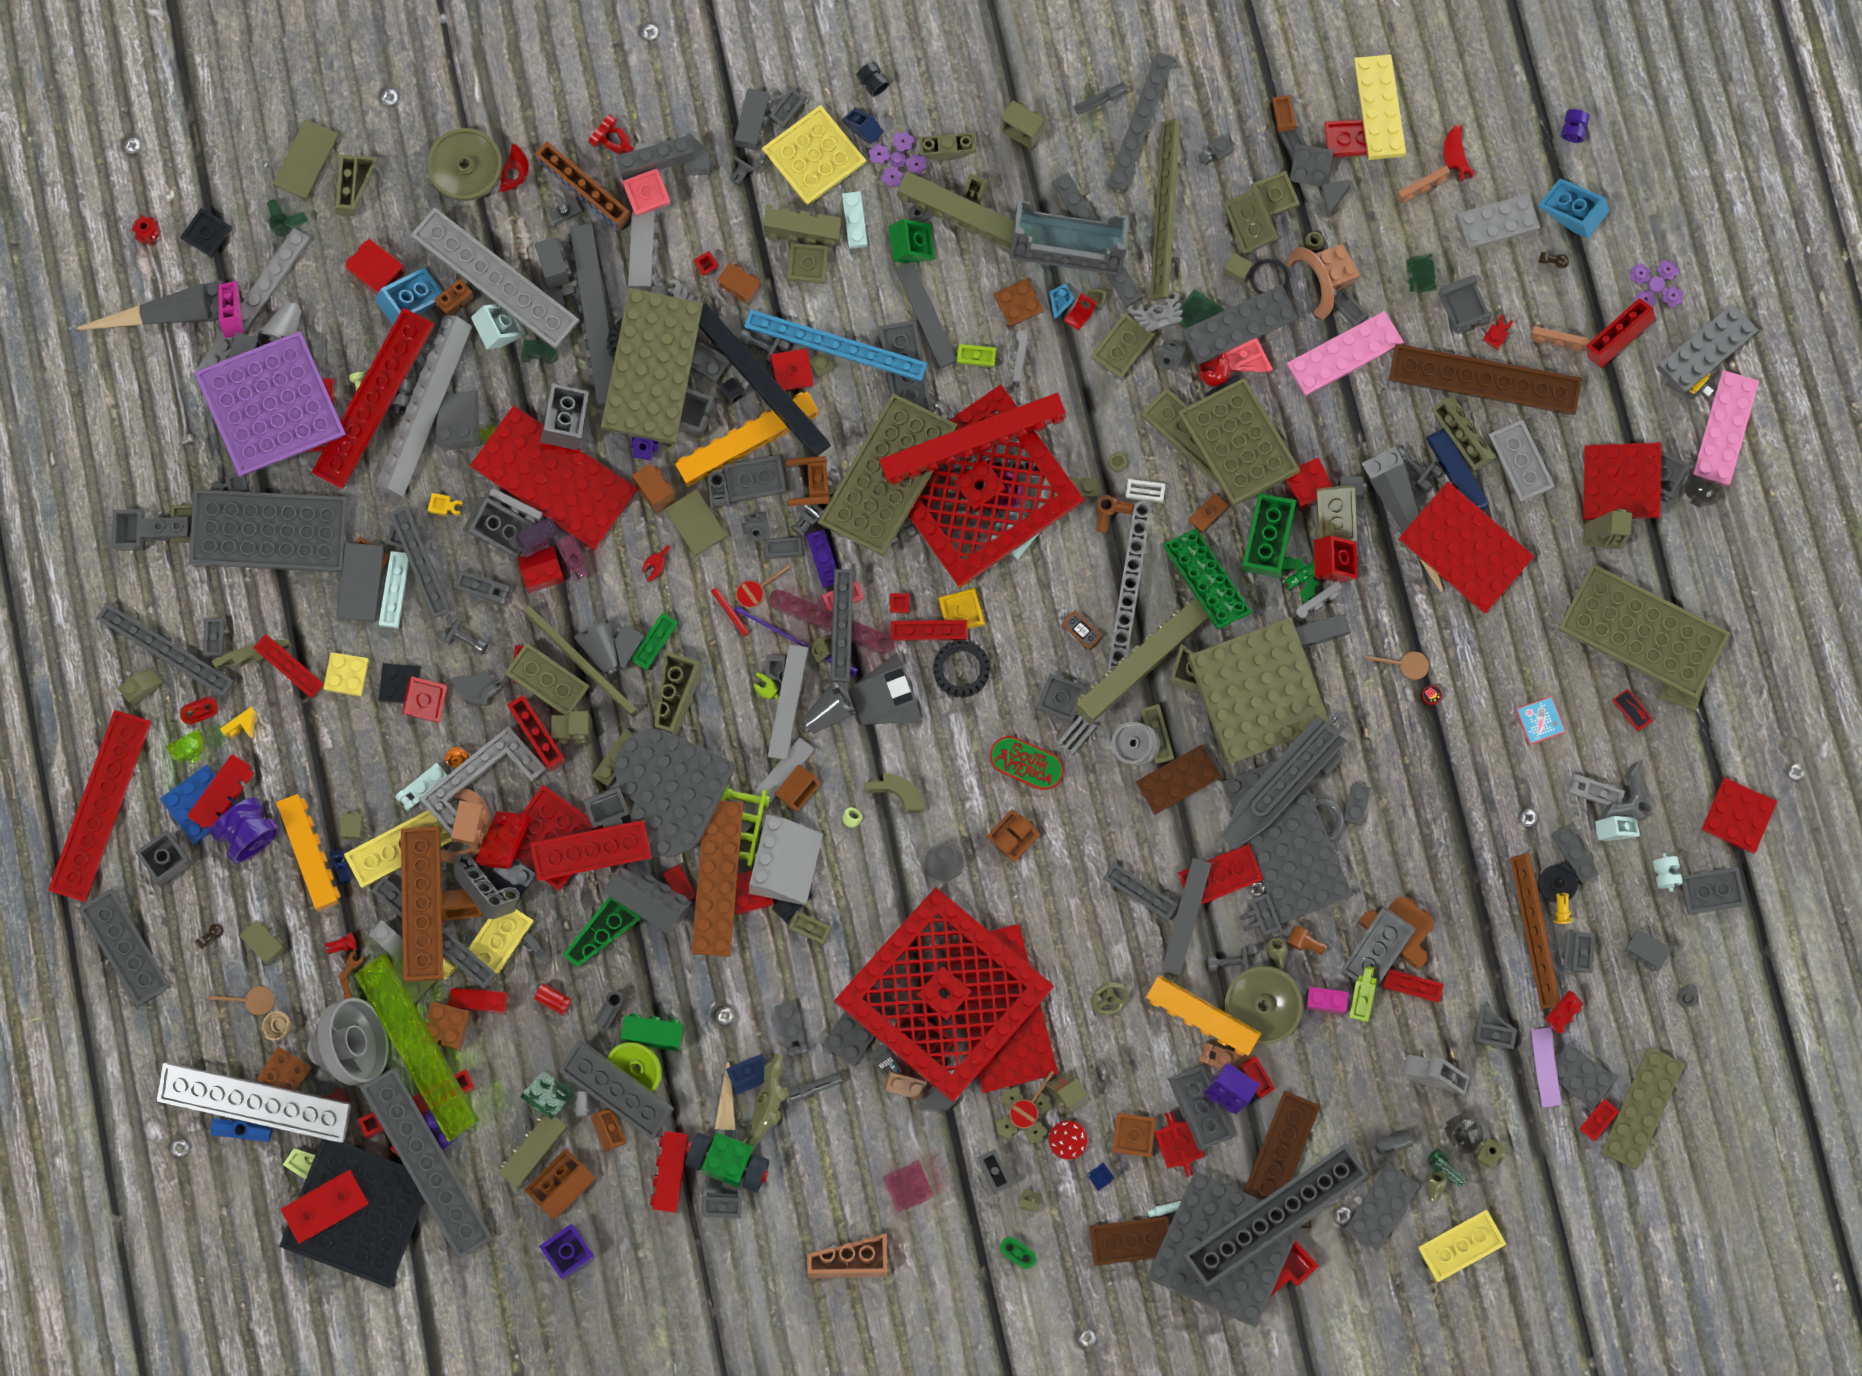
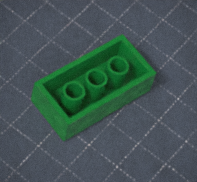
M1258 494L1243 562L1244 572L1281 579L1297 507L1296 500Z

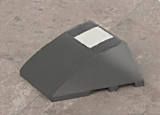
M897 652L849 688L862 725L923 723L912 688Z

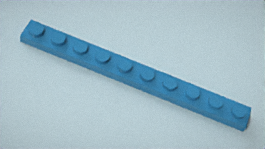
M751 309L744 326L747 330L774 338L778 337L790 343L919 382L923 381L928 367V363Z

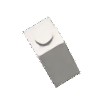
M381 920L369 933V936L400 963L403 960V939Z

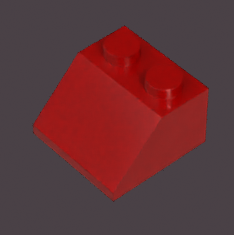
M553 546L517 558L528 593L565 582Z

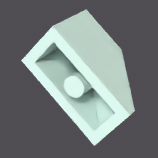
M1613 816L1595 821L1599 840L1613 841L1640 836L1638 822L1634 817Z

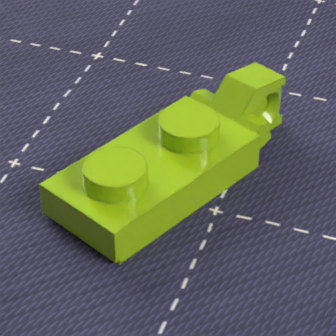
M1365 967L1364 975H1359L1356 980L1349 1018L1369 1022L1377 985V979L1373 978L1375 967Z

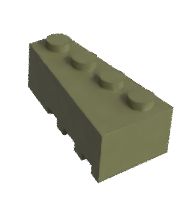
M766 204L763 227L765 237L769 240L778 241L779 239H784L791 243L803 241L810 245L822 243L828 247L839 245L842 227L841 218L816 214L814 217L807 211L800 210V212L793 213L789 211V208L781 207V210L772 209L773 205Z
M664 650L659 702L657 703L654 727L678 736L704 668L698 661Z
M1065 1072L1056 1076L1045 1086L1056 1101L1055 1107L1060 1115L1064 1113L1067 1117L1086 1104L1087 1092L1077 1078L1067 1073L1065 1074Z

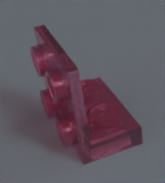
M919 1159L911 1162V1165L883 1176L898 1213L934 1198Z

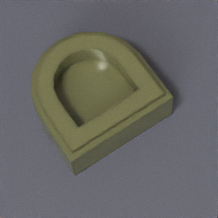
M1098 288L1091 289L1087 296L1096 301L1095 308L1102 311L1108 292Z

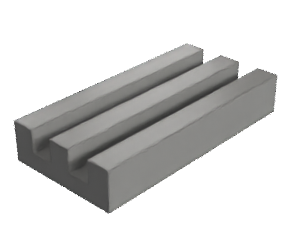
M1079 716L1057 744L1072 756L1094 731L1096 725L1093 723L1089 725ZM1081 721H1083L1084 724L1078 729V731L1067 742V744L1064 745V741L1070 736V734L1081 723ZM1088 725L1090 727L1089 730L1077 742V744L1072 748V750L1069 749L1070 745L1076 740V738L1082 733V731Z

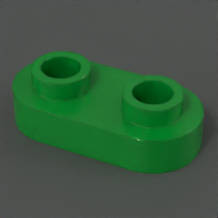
M1007 1237L1001 1242L1000 1251L1006 1258L1023 1269H1029L1034 1266L1036 1255L1031 1249L1012 1237ZM1008 1244L1013 1245L1014 1249L1012 1251L1006 1250ZM1023 1256H1029L1030 1261L1028 1263L1023 1262Z

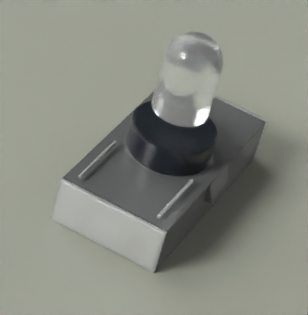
M575 198L566 203H561L558 207L547 212L554 226L582 213Z

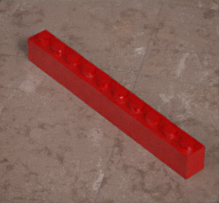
M1057 392L879 459L887 484L892 483V485H896L907 477L915 478L921 475L923 471H934L939 468V465L945 463L949 465L956 462L958 458L971 457L975 454L974 452L979 450L987 451L995 444H1006L1011 438H1022L1028 435L1030 431H1041L1046 428V425L1052 423L1053 425L1059 424L1066 418V411Z

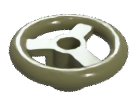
M1105 983L1093 993L1091 998L1092 1008L1101 1015L1115 1014L1126 1005L1128 991L1121 983ZM1113 988L1121 990L1123 994L1122 999L1116 997ZM1100 996L1101 1001L1097 1003V998ZM1107 1004H1118L1112 1009H1102Z

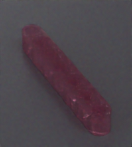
M779 589L774 590L770 594V604L773 609L832 634V626L826 624L828 619H833L832 611ZM780 596L784 600L782 603L776 604L773 601L775 597ZM799 604L801 608L798 611H793L791 606ZM811 611H816L819 614L816 618L808 616ZM852 620L854 630L851 634V642L882 655L888 654L892 650L890 636ZM868 633L871 635V638L865 641L861 639V635ZM884 640L889 645L886 648H881L878 645L879 642Z

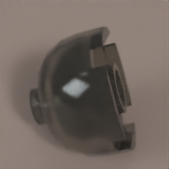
M1692 473L1685 484L1686 496L1691 499L1690 503L1698 508L1701 505L1713 506L1719 501L1724 492L1718 486Z
M1458 1114L1445 1123L1447 1124L1445 1127L1447 1138L1453 1146L1457 1144L1461 1148L1460 1152L1470 1154L1482 1143L1484 1134L1482 1123L1479 1119L1469 1114Z

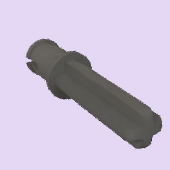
M1124 82L1109 89L1105 88L1106 91L1074 106L1076 113L1079 115L1109 100L1112 102L1114 98L1128 93Z

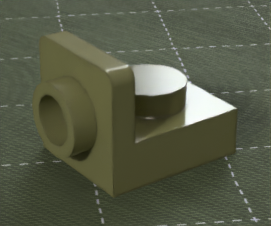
M832 634L820 637L809 646L816 662H821L826 657L831 656Z
M1024 1189L1018 1208L1038 1213L1042 1194Z

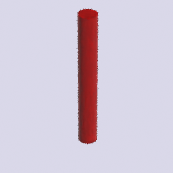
M717 587L712 589L711 593L743 637L747 636L750 632Z

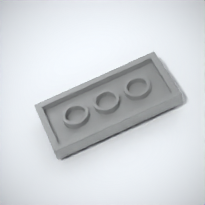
M1529 194L1457 213L1458 222L1468 250L1540 230Z
M1523 420L1488 434V438L1519 503L1555 488Z

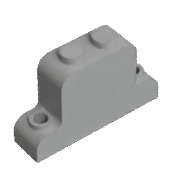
M1407 1055L1406 1060H1403L1401 1064L1402 1074L1413 1082L1445 1089L1451 1093L1465 1096L1469 1076L1443 1058L1431 1057L1429 1059Z

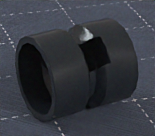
M874 61L863 66L856 74L857 79L863 85H866L865 89L871 97L881 94L890 85V80L884 73H881L880 67Z

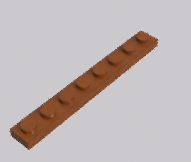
M1525 853L1510 858L1540 1007L1541 1010L1555 1007L1560 1001L1531 856L1530 853Z

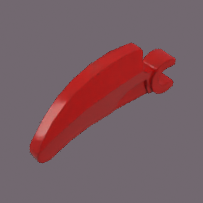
M1457 124L1450 130L1444 141L1443 158L1448 169L1455 168L1459 171V179L1463 181L1465 179L1464 173H1467L1469 178L1472 179L1474 172L1469 167L1462 144V126Z

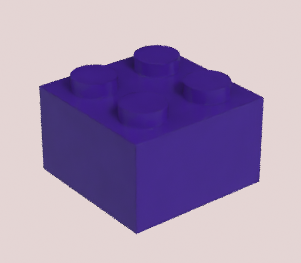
M1226 1063L1214 1074L1204 1094L1210 1100L1224 1106L1228 1112L1237 1114L1251 1101L1260 1084L1229 1063Z
M572 1223L539 1246L563 1281L596 1258Z

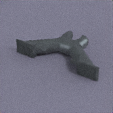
M1639 762L1632 764L1624 776L1628 780L1626 785L1630 791L1628 802L1619 803L1616 801L1605 807L1599 819L1631 814L1638 821H1643L1646 818L1639 810V806L1646 811H1650L1651 804L1642 797L1637 767Z

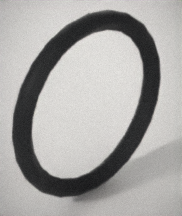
M1273 259L1262 260L1252 268L1250 284L1259 295L1264 292L1256 287L1253 279L1254 273L1259 266L1266 263L1276 264L1284 271L1285 283L1283 288L1286 290L1289 284V273L1286 267L1279 261Z

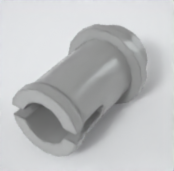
M575 1092L576 1109L574 1113H576V1117L588 1116L587 1092Z

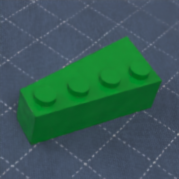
M609 896L562 957L578 969L638 923L641 917Z

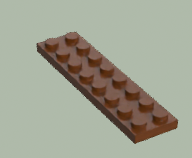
M720 801L701 839L691 951L693 955L731 957L743 802Z
M439 826L401 829L403 981L406 983L444 980L441 829Z

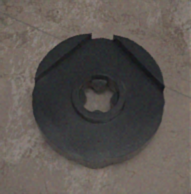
M1564 864L1549 866L1539 877V891L1545 899L1553 903H1557L1556 894L1560 893V896L1561 893L1569 894L1570 900L1578 889L1576 874L1570 867ZM1561 879V884L1563 885V888H1556L1553 881Z

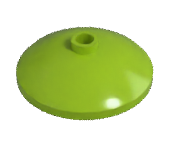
M630 1041L619 1044L609 1053L608 1060L650 1091L654 1092L661 1081L662 1069L658 1057L649 1047L639 1042Z

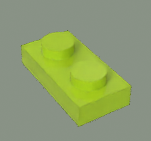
M959 344L957 364L995 367L996 348Z

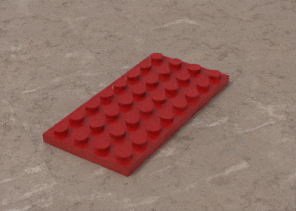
M513 405L469 465L470 468L522 503L542 512L547 520L595 551L636 494L638 488L580 449L574 450L540 442L543 425Z
M1019 924L989 931L1030 965ZM962 938V944L970 943L965 938ZM959 939L949 941V944H959ZM963 948V956H974L973 948ZM949 949L950 958L960 957V949ZM977 949V956H985ZM988 960L978 961V969H989ZM964 961L965 970H975L974 961ZM992 961V968H1000ZM950 962L951 971L961 970V962ZM1003 972L993 973V982L1004 981ZM989 973L979 974L980 983L990 982ZM975 974L965 975L966 984L976 983ZM1007 974V981H1014V979ZM962 975L954 976L962 982ZM1008 985V994H1019L1018 985ZM994 986V994L1005 995L1004 986ZM1021 986L1023 993L1026 989L1023 986ZM980 987L981 996H990L991 988ZM969 988L972 991L969 997L977 996V988ZM1018 998L1009 999V1007H1011L1012 1004H1013ZM1005 999L995 1000L996 1009L1006 1008ZM992 1000L981 1001L982 1009H992ZM969 1001L968 1010H979L978 1001ZM964 1002L960 1006L961 1011H965ZM1040 1004L978 1074L982 1094L1047 1078L1051 1071L1054 1072L1053 1076L1058 1075ZM993 1013L982 1014L983 1023L993 1022ZM996 1013L997 1022L1005 1013ZM979 1014L969 1015V1024L980 1023ZM962 1015L964 1024H966L965 1015ZM992 1027L984 1028V1036L990 1031ZM970 1028V1037H981L980 1028ZM978 1041V1042H971V1048H972V1050L976 1047V1045H977L980 1041Z

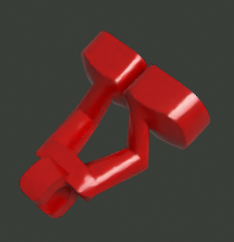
M610 114L604 118L601 125L592 133L588 140V143L594 148L603 143L606 148L619 155L634 151V148L630 145L631 140L622 128H614L617 119ZM617 133L621 144L618 145L610 142L606 135Z

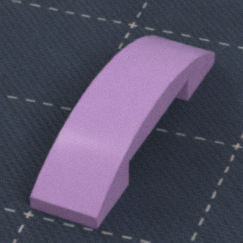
M1552 1028L1533 1029L1534 1058L1542 1107L1563 1105L1558 1082Z

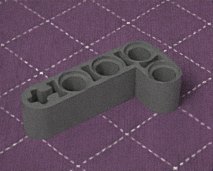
M459 854L456 856L452 874L485 917L496 919L515 912L520 896L517 889L508 887L497 891L469 855Z

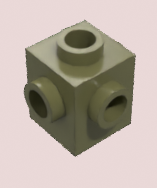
M1494 1137L1491 1139L1487 1138L1485 1141L1481 1140L1476 1149L1479 1153L1475 1161L1492 1170L1497 1162L1501 1164L1506 1155L1503 1152L1505 1147L1502 1146L1500 1140Z

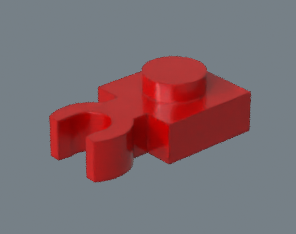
M1504 315L1499 317L1498 326L1492 324L1482 339L1483 342L1496 350H1499L1509 334L1505 330H1508L1513 323L1510 320L1508 324H1503Z

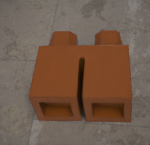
M459 279L437 296L434 301L436 302L437 309L443 316H454L461 310L460 307L463 309L475 297L466 284Z

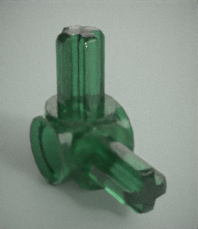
M276 199L267 202L271 215L269 221L277 236H285L289 231H292V227L307 222L305 212L287 217V215L281 212ZM284 223L282 228H276L277 224Z

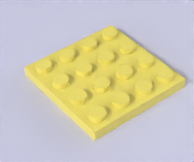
M821 105L762 148L768 159L806 206H809L866 164V159Z

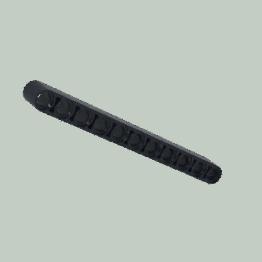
M704 302L699 328L815 458L831 447V444L821 431Z

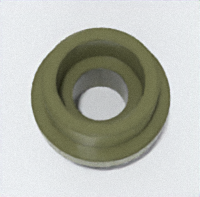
M1311 232L1306 236L1305 244L1310 250H1319L1324 244V238L1318 232ZM1316 239L1318 243L1312 244L1311 240Z

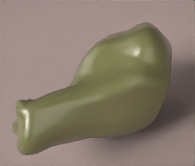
M1273 938L1267 943L1266 950L1273 959L1275 967L1283 970L1288 945L1281 938Z
M1436 1169L1430 1171L1426 1176L1429 1199L1433 1203L1439 1199L1441 1192L1448 1183L1446 1174Z

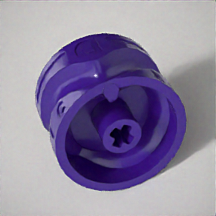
M257 797L248 798L233 806L210 829V834L216 842L226 841L229 844L226 855L234 864L246 861L269 845L280 832V827L274 819H264V807Z

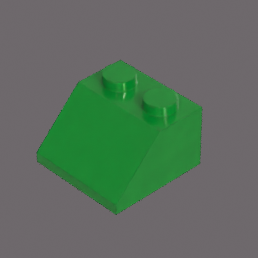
M902 219L888 226L894 262L907 264L912 261L917 263L935 260L930 224Z

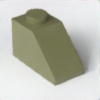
M150 668L131 676L117 689L134 707L162 685L163 682Z

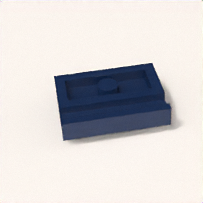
M762 1054L726 1069L736 1095L764 1083V1067L766 1062Z

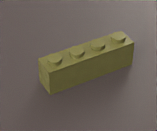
M549 1111L546 1114L543 1113L536 1121L538 1125L535 1129H530L524 1136L526 1140L523 1144H518L512 1151L513 1156L509 1161L505 1160L499 1168L501 1170L499 1174L518 1190L568 1129L563 1122Z

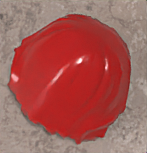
M1223 352L1217 359L1200 364L1198 377L1205 384L1212 387L1220 386L1227 382L1231 370L1228 355Z

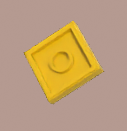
M975 588L938 597L944 620H967L968 629L985 625Z

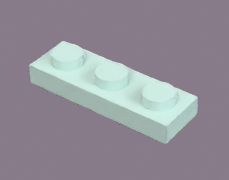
M861 191L842 193L849 249L868 247Z

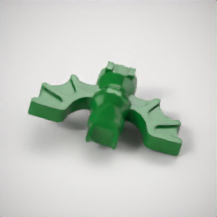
M1288 555L1285 558L1283 571L1297 570L1295 575H1291L1282 581V583L1288 584L1287 591L1297 587L1300 583H1306L1304 589L1300 592L1301 599L1306 603L1315 597L1314 591L1319 585V582L1314 580V561L1304 565L1302 557L1293 559Z

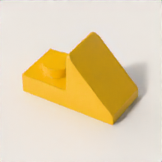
M251 706L220 728V730L228 739L229 737L237 736L241 732L240 730L244 728L252 739L257 713Z

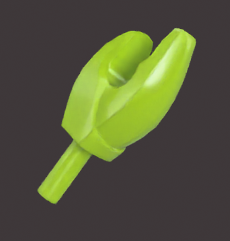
M756 672V676L766 683V686L761 688L754 683L755 691L765 699L772 700L775 698L779 701V690L774 681L766 675Z

